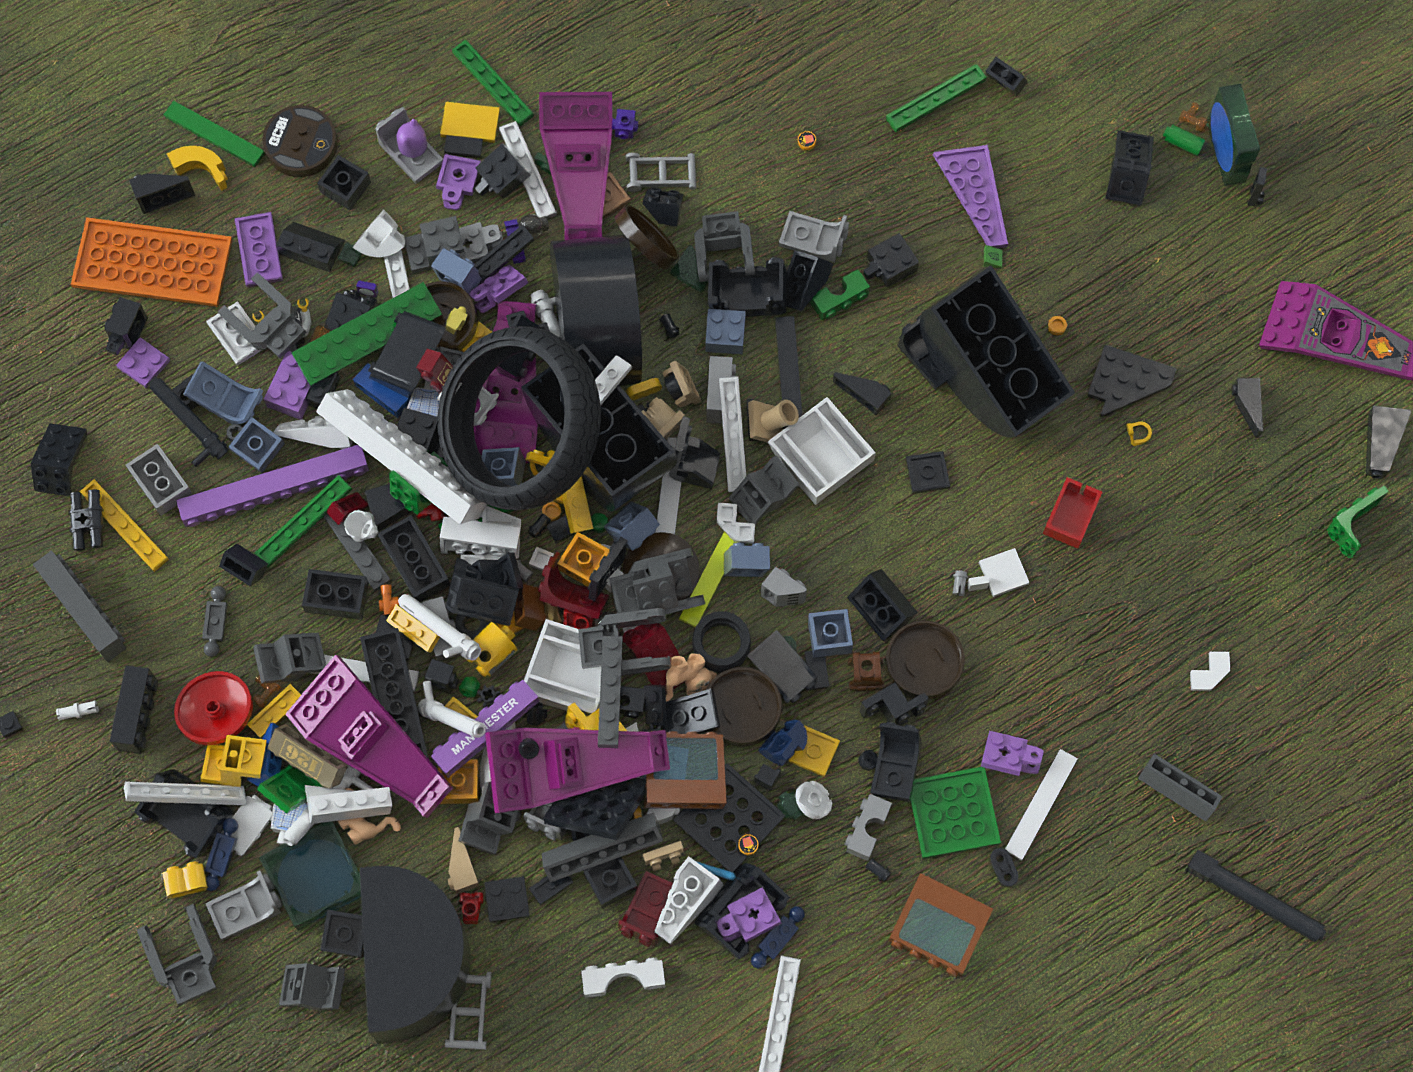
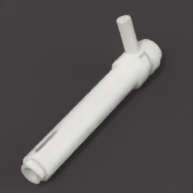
M544 290L535 291L530 297L531 303L537 304V317H540L542 323L547 322L551 333L560 337L559 324L553 312V305L556 304L555 297L549 298Z
M403 594L399 598L398 603L402 609L452 646V648L443 651L444 657L448 658L459 653L465 659H470L471 661L479 657L481 648L468 635L460 633L411 595Z
M431 681L423 682L425 699H422L418 704V711L422 716L432 721L442 722L475 738L485 734L486 729L483 723L449 709L442 703L434 700Z
M350 765L347 766L341 783L333 787L345 789L349 788L353 783L361 790L373 789L358 778L360 772ZM308 807L284 833L283 840L289 846L296 845L314 825L310 824Z

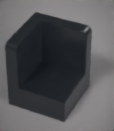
M763 764L758 774L754 776V783L771 792L781 774V770L778 768L774 770Z

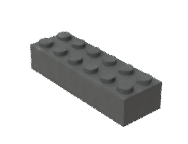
M51 550L32 564L107 663L127 649L123 644L125 639L60 554L55 555Z

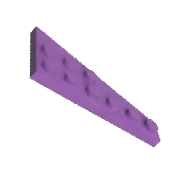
M988 145L934 152L935 160L985 244L994 248L1007 247L1008 242Z

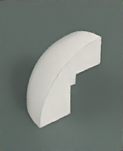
M383 210L358 239L353 248L368 256L386 257L401 250L405 245L404 235L397 231V223Z

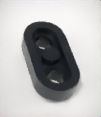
M1004 848L993 850L990 855V863L999 883L1007 888L1014 886L1018 881V872L1009 852ZM1001 856L1003 862H998L996 857ZM1004 875H1010L1011 880L1006 881Z

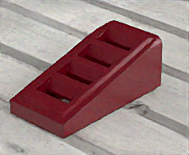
M355 492L332 502L327 510V514L339 525L346 520L350 513L357 510L363 511L368 508L369 504L358 492Z

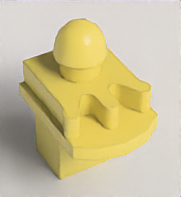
M465 307L454 308L450 312L446 321V331L454 335L457 330L462 329L467 318Z

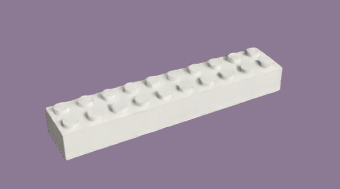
M346 389L326 393L316 411L319 415L388 469L394 470L420 494L459 524L479 519L487 504L467 492L458 483L449 468L441 463L439 458L430 455L425 447L412 441L411 436L398 430L395 424L385 420L381 413L372 410L367 402L358 399L351 390Z

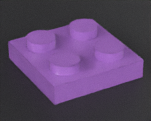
M140 337L116 366L147 388L149 386L148 383L170 362V359Z

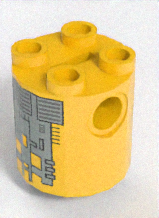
M491 622L473 639L479 644L481 652L485 651L487 653L486 661H481L480 657L473 661L470 659L467 661L474 662L477 665L475 669L483 677L487 675L489 677L492 676L518 651V648L511 641L515 634L506 625L499 629Z

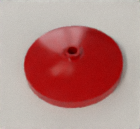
M214 671L202 674L191 680L178 695L174 708L176 724L183 735L194 743L201 745L226 742L227 735L237 736L250 720L253 710L252 695L244 681L232 673Z

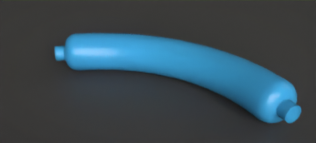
M696 861L713 875L729 880L735 879V873Z

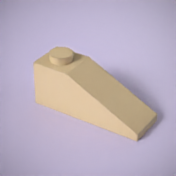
M459 827L454 828L449 865L450 878L447 879L450 889H455L456 894L479 886L466 846L458 842L461 833Z

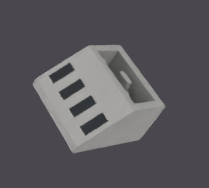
M775 567L762 583L761 596L776 607L803 604L806 600L807 589L804 583L792 579L786 570Z

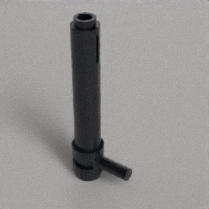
M156 376L148 383L152 392L199 439L204 447V450L191 462L195 467L199 466L209 455L219 460L229 451L226 447L227 444L224 441L221 442L219 436L212 432L161 378L158 379Z

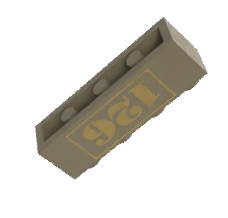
M287 724L275 728L267 747L275 756L286 760L292 767L298 768L306 776L315 779L323 787L329 789L341 783L348 766L345 762L306 740L301 733Z

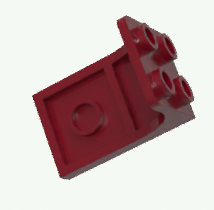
M556 552L554 557H550L548 565L544 566L542 572L544 582L541 581L538 592L541 593L539 600L549 603L551 606H558L570 612L586 615L588 618L599 619L608 603L610 595L601 592L596 601L589 599L588 588L573 584L561 575L557 565L561 553Z
M659 623L637 626L634 629L627 630L622 636V643L628 647L636 659L652 657V659L668 658L670 656L672 660L673 656H680L666 629ZM668 669L644 673L650 684L665 685L666 692V674ZM685 681L682 682V683H680V684L677 685V686H673V690H674L675 688H677L678 686H680L681 684L685 683Z
M645 871L625 916L618 922L621 935L629 939L635 937L640 940V944L647 947L651 945L656 946L660 936L654 931L661 912L666 905L669 890H671L673 885L672 882Z

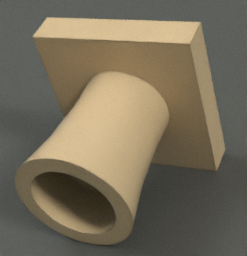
M754 400L748 402L750 438L768 442L782 431V427L794 425L798 421V410L790 400H783L776 406Z

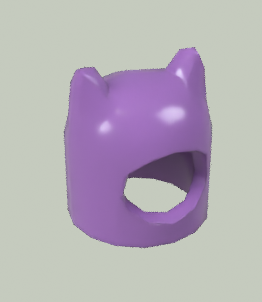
M416 119L401 125L396 135L399 151L406 157H419L427 149L425 130Z

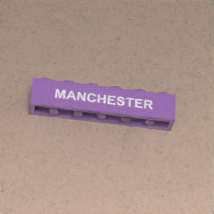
M524 680L516 681L509 687V691L505 695L500 694L494 700V704L489 708H483L479 712V716L474 720L484 724L485 732L506 730L539 702V698ZM462 731L459 733L455 732L448 738L446 744L443 746L439 745L433 750L432 760L449 778L487 746L486 736L484 734L479 738H475Z

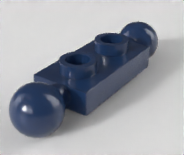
M228 818L223 822L224 834L220 832L216 834L204 870L211 873L206 877L208 887L206 890L208 891L218 889L220 885L218 876H226L238 839L232 837V834L239 827L238 822L234 818Z
M792 907L789 911V918L782 915L780 917L782 924L772 928L757 945L762 951L753 954L751 957V964L754 968H763L767 963V956L774 960L799 928L794 925L795 922H801L805 917V912L801 907Z

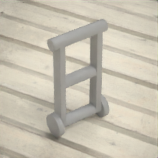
M638 153L626 154V161L630 164V183L627 184V190L629 192H638L642 189L641 187H689L690 190H695V154H688V157H640ZM688 163L689 180H667L666 164ZM637 164H659V180L638 181Z
M487 972L486 976H467L466 983L482 984L480 1008L457 1007V1003L454 1005L451 1013L450 1039L445 1040V1048L486 1050L487 1042L483 1041L486 989L491 988L492 972ZM456 1015L480 1016L478 1041L454 1040Z

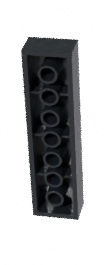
M399 628L360 637L373 696L429 759Z

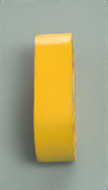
M652 378L628 387L626 394L631 400H637L660 391L662 385L659 378Z

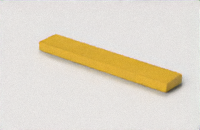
M95 479L80 490L87 501L88 490H100V505L104 509L102 512L103 518L154 572L169 560Z

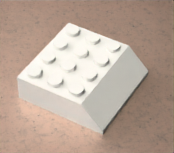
M828 397L798 418L796 424L786 427L768 441L775 456L790 471L800 484L799 487L815 505L875 459V451Z
M546 619L524 681L538 696L539 702L567 711L568 706L575 702L587 717L599 709L601 667L582 668L578 629Z

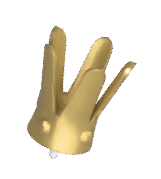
M545 602L546 619L562 623L558 606H551Z

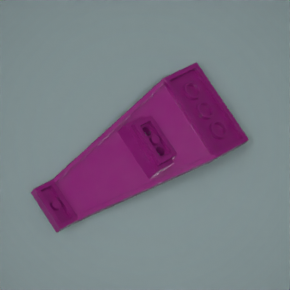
M335 655L286 713V716L306 740L384 787H389L391 791L411 802L422 816L426 818L430 816L453 789L338 655Z

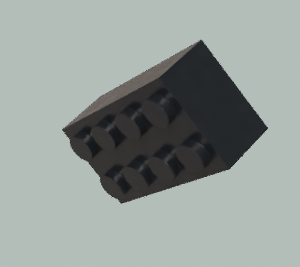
M411 515L377 533L381 544L403 582L416 600L421 602L450 586L447 575Z
M125 666L110 737V743L117 751L141 754L142 748L144 749L146 746L145 732L150 727L149 713L154 708L153 694L158 689V680H156V677L149 668Z

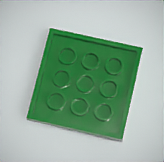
M984 767L914 780L910 801L922 859L1001 844Z

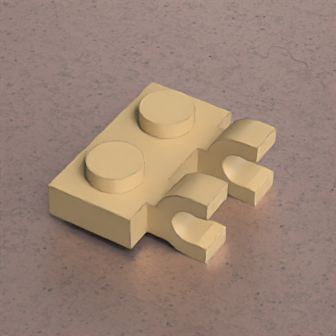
M679 841L644 853L645 865L650 864L653 872L661 869L660 863H662L663 859L669 858L672 865L680 863V853H683L682 843Z

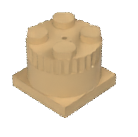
M656 397L649 404L650 407L647 411L643 410L642 413L667 440L681 425L684 414L680 410L676 413L662 399Z

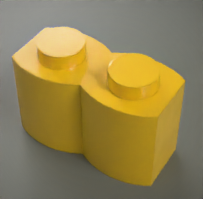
M195 861L188 863L184 868L174 866L163 872L167 897L173 899L206 891L208 887L204 865Z

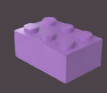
M288 351L282 359L264 397V401L268 408L301 420L308 407L305 398L310 385L293 358L292 352Z

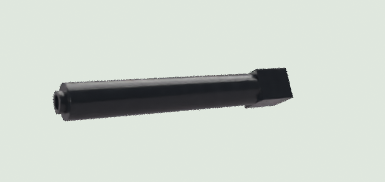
M1199 850L1194 853L1185 871L1204 882L1209 881L1313 942L1323 939L1326 933L1324 924L1219 865V861Z

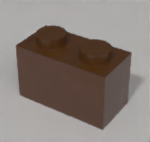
M523 584V589L518 592L514 608L515 626L536 631L545 623V602L539 600L541 595L538 592L539 588Z

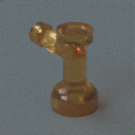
M1192 103L1188 111H1182L1179 120L1195 125L1196 130L1202 132L1208 119L1193 117L1199 105Z
M258 675L255 681L265 691L261 695H254L252 699L260 708L264 709L267 705L266 700L276 690L279 691L281 687L277 683L261 684L260 675Z

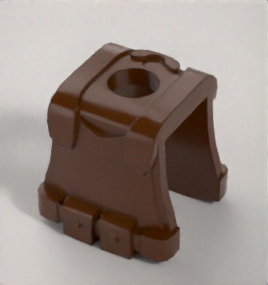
M855 652L852 658L848 659V666H853L854 678L849 683L850 690L866 691L868 689V691H876V689L884 688V681L881 679L883 658L880 657V652L863 654ZM873 665L870 671H864L861 667Z

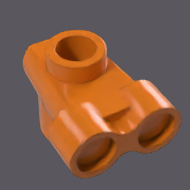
M381 585L380 587L382 600H379V611H383L384 615H390L395 605H399L398 596L391 597V585Z

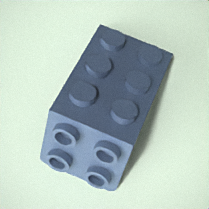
M202 361L199 363L183 395L230 424L238 425L249 421L253 417L255 406L259 405L263 398V390L261 388L252 389L245 387Z

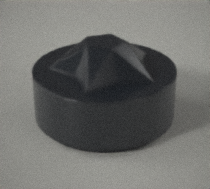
M526 738L519 743L518 751L523 758L533 759L539 753V745L534 739Z
M872 750L862 752L858 758L859 765L866 771L876 768L878 755Z

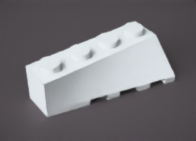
M443 517L440 533L441 554H448V550L456 551V554L472 551L475 555H483L486 552H490L492 556H504L508 552H515L517 557L520 541L519 527L512 524L506 526L498 525L495 522L484 523L478 520L459 524L451 517Z
M305 785L310 824L386 815L391 812L392 801L389 787L354 791Z

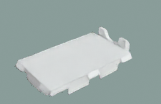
M256 795L252 796V798L246 796V804L241 805L235 815L231 817L239 825L238 830L232 834V837L238 838L234 850L239 856L244 855L251 848L268 825L269 820H272L273 807Z

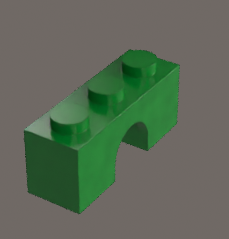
M858 269L842 278L841 286L845 290L843 294L834 295L825 287L812 298L810 304L821 320L830 319L838 311L850 308L852 303L867 298L870 286Z

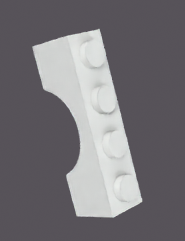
M658 958L646 959L644 963H638L637 960L627 961L626 965L618 966L617 963L606 964L605 968L588 966L585 967L586 970L581 971L585 998L604 996L611 982L625 976L638 980L645 990L665 987L662 960L658 961Z

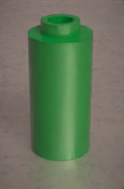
M1174 124L1171 127L1167 126L1163 134L1166 137L1164 141L1196 156L1199 155L1206 141Z

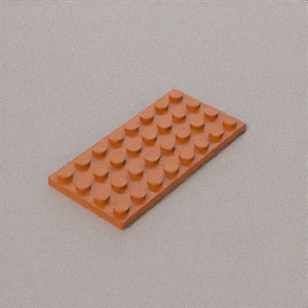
M86 217L71 286L72 288L218 307L233 239L230 236Z

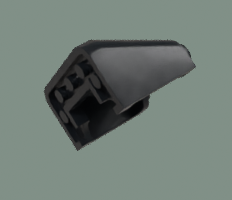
M403 311V313H398L394 320L397 323L377 363L373 361L368 372L371 373L370 379L410 399L421 378V373L416 367L427 349L435 351L446 327Z
M174 769L158 773L152 783L196 784L186 775ZM140 802L134 811L141 821L145 823L157 821L184 841L185 853L195 859L205 852L215 839L217 832L223 829V822L233 815V811L224 804Z
M744 863L734 872L735 879H728L714 899L695 920V924L737 959L744 957L749 952V942H745L743 936L730 942H726L718 930L717 922L720 918L730 913L727 906L762 887L775 911H782L790 898L758 866ZM752 910L749 918L757 919V914L760 912Z

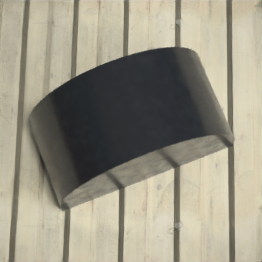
M625 235L551 241L550 261L560 337L575 349L584 344L604 368L607 367L616 355L629 363L632 369L618 384L619 386L640 383L642 380L641 325L634 263L628 238Z
M991 265L981 269L921 313L920 329L922 337L937 369L943 378L947 379L946 383L965 407L980 422L995 433L1005 437H1016L1075 393Z
M582 344L576 350L583 357L596 380L605 368L589 349ZM549 367L524 384L521 389L535 421L549 444L556 451L564 427L565 405L558 378L552 368ZM619 385L601 404V424L597 445L589 465L582 474V481L586 492L598 504L611 512L677 465L676 451Z
M361 867L360 882L368 1033L378 1044L405 1041L433 1029L451 1013L454 1005L458 1003L466 987V980L470 970L468 938L451 901L436 884L426 877L400 867Z

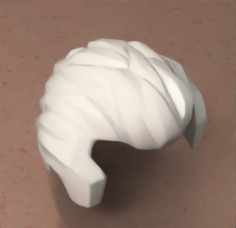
M354 511L344 521L346 533L357 542L375 538L377 533H379L375 525L374 516L370 512Z

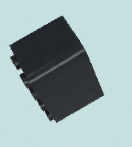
M772 257L766 262V267L755 266V275L746 276L745 267L730 269L729 265L723 260L709 262L708 305L710 309L745 311V317L778 316L786 313L787 269L783 259Z

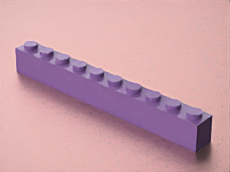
M355 445L176 501L185 527H194L206 520L214 521L219 516L233 515L242 509H253L255 505L269 504L278 498H289L292 494L298 492L305 493L314 487H325L338 475L344 480L354 475L361 476L369 471L362 447Z

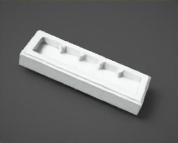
M617 355L595 380L599 392L600 405L632 369L629 363Z

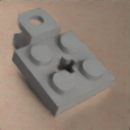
M481 222L459 228L463 245L467 241L472 242L468 249L466 246H463L464 252L458 253L459 257L463 260L467 258L472 262H477L504 240L498 225L482 227Z

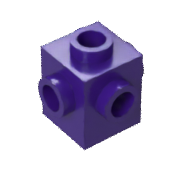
M617 109L616 119L612 120V130H615V137L633 139L634 132H638L636 111Z

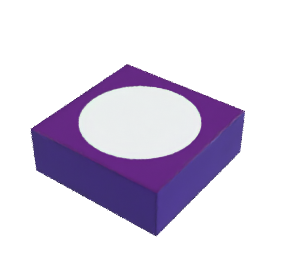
M358 281L356 287L361 295L377 298L378 289L375 283Z

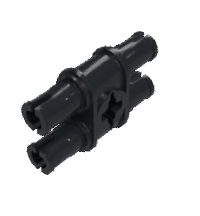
M88 490L89 507L87 509H83L81 492L70 493L71 510H69L68 515H70L71 524L69 531L73 535V550H85L84 533L90 531L91 547L102 548V531L105 526L103 525L102 515L104 509L100 505V490Z

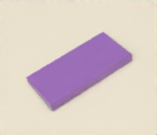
M267 212L235 218L246 287L257 286L251 280L257 272L269 283L283 281L272 213Z

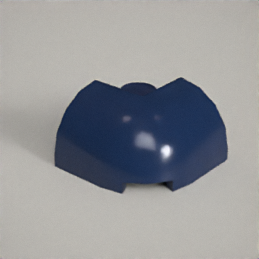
M800 720L785 722V727L777 733L774 731L758 751L771 762L783 766L794 755L795 751L804 750L807 744L806 728Z

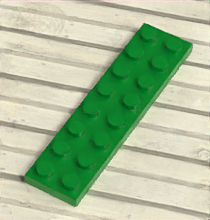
M422 282L293 351L291 354L310 387L385 347L397 325L394 320L399 312L407 311L430 321L442 316L425 283Z

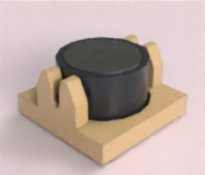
M677 361L669 363L671 367L662 374L665 377V385L676 405L681 408L692 402L695 405L700 403L701 398L688 369Z

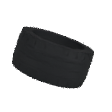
M726 611L710 613L699 621L694 630L692 638L694 654H700L704 658V667L708 670L722 673L728 669L739 667L744 663L750 652L751 636L745 622L733 613ZM716 626H728L734 629L739 634L741 640L738 652L732 657L725 659L714 658L707 654L702 642L703 636L709 629Z

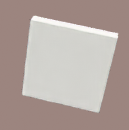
M1015 548L979 561L984 576L988 575V586L993 597L1029 585L1030 583Z

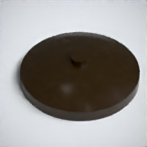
M666 532L654 533L643 540L642 545L633 551L628 550L623 562V575L629 572L631 566L636 561L692 548V546L677 535ZM693 548L694 557L687 558L692 589L676 593L677 601L689 598L699 581V560Z

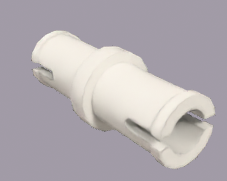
M94 700L83 704L74 703L73 706L58 708L56 713L60 716L57 718L59 721H62L64 719L81 718L82 715L98 713L97 701Z

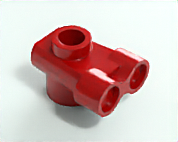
M431 503L418 515L416 514V517L421 519L429 516L431 522L442 520L445 517V513Z
M564 608V625L576 629L593 627V618H588L586 615L577 612H570Z
M460 893L459 903L462 905L464 924H478L480 905L483 904L484 898L483 893Z

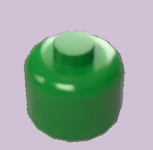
M603 513L593 514L591 516L593 529L591 530L598 534L605 532L604 526L608 523L607 517Z
M473 676L464 677L459 685L460 693L468 698H474L480 689L479 681Z

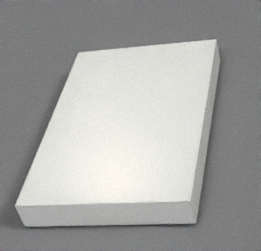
M238 301L228 307L251 331L255 329V325ZM219 313L206 321L237 366L262 351L256 350Z

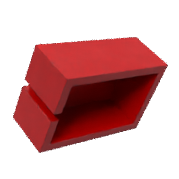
M1067 477L1043 534L1078 549L1102 491L1086 485L1083 494H1079L1083 483Z

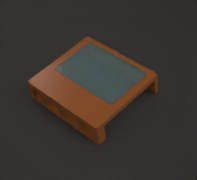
M676 731L667 732L666 740L670 770L646 774L647 796L644 800V808L723 809L726 805L723 735H719L716 732H707L706 734H698L697 732H687L686 734H678Z
M920 873L888 941L896 949L902 950L904 948L910 951L909 954L917 959L922 957L928 960L927 963L935 968L940 966L946 969V973L953 977H957V975L962 976L993 908Z

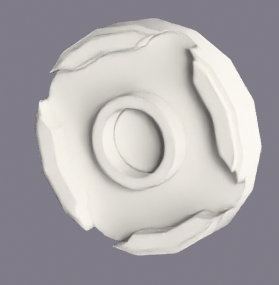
M806 781L796 790V802L806 816L812 819H821L831 811L832 801L829 800V793L822 784L816 781Z

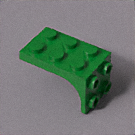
M434 451L430 454L439 458L441 463L448 467L446 461ZM394 470L389 473L390 494L395 499L403 502L409 511H413L418 515L432 503Z
M1385 486L1379 489L1377 487L1373 488L1364 499L1362 497L1356 499L1349 509L1347 507L1341 509L1327 528L1329 537L1337 542L1342 554L1349 559L1353 558L1361 548V544L1352 533L1351 522L1381 503L1389 492Z
M289 765L284 770L260 783L257 790L277 805L280 810L288 814L307 802L305 785L323 786L315 779L306 776L303 771Z

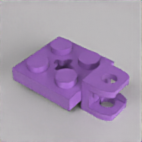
M445 154L436 184L438 190H443L444 208L457 211L461 208L464 194L473 196L479 174L475 167L481 161ZM461 172L462 177L456 178L454 174Z
M508 265L501 268L492 277L485 279L482 284L469 293V296L477 302L475 304L476 309L484 313L496 305L495 302L500 303L526 285L528 281L525 276Z
M989 731L981 767L1020 776V771L1037 774L1039 773L1044 751L1038 747L1027 745L1028 740ZM1004 750L1007 751L1009 754L1003 756L1002 752L1000 751Z
M762 887L728 905L730 913L718 920L717 927L726 942L733 941L740 936H743L745 942H748L782 923ZM752 910L760 912L757 914V919L749 918Z

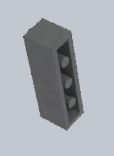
M1153 754L1138 777L1139 780L1204 821H1207L1223 797L1156 754Z

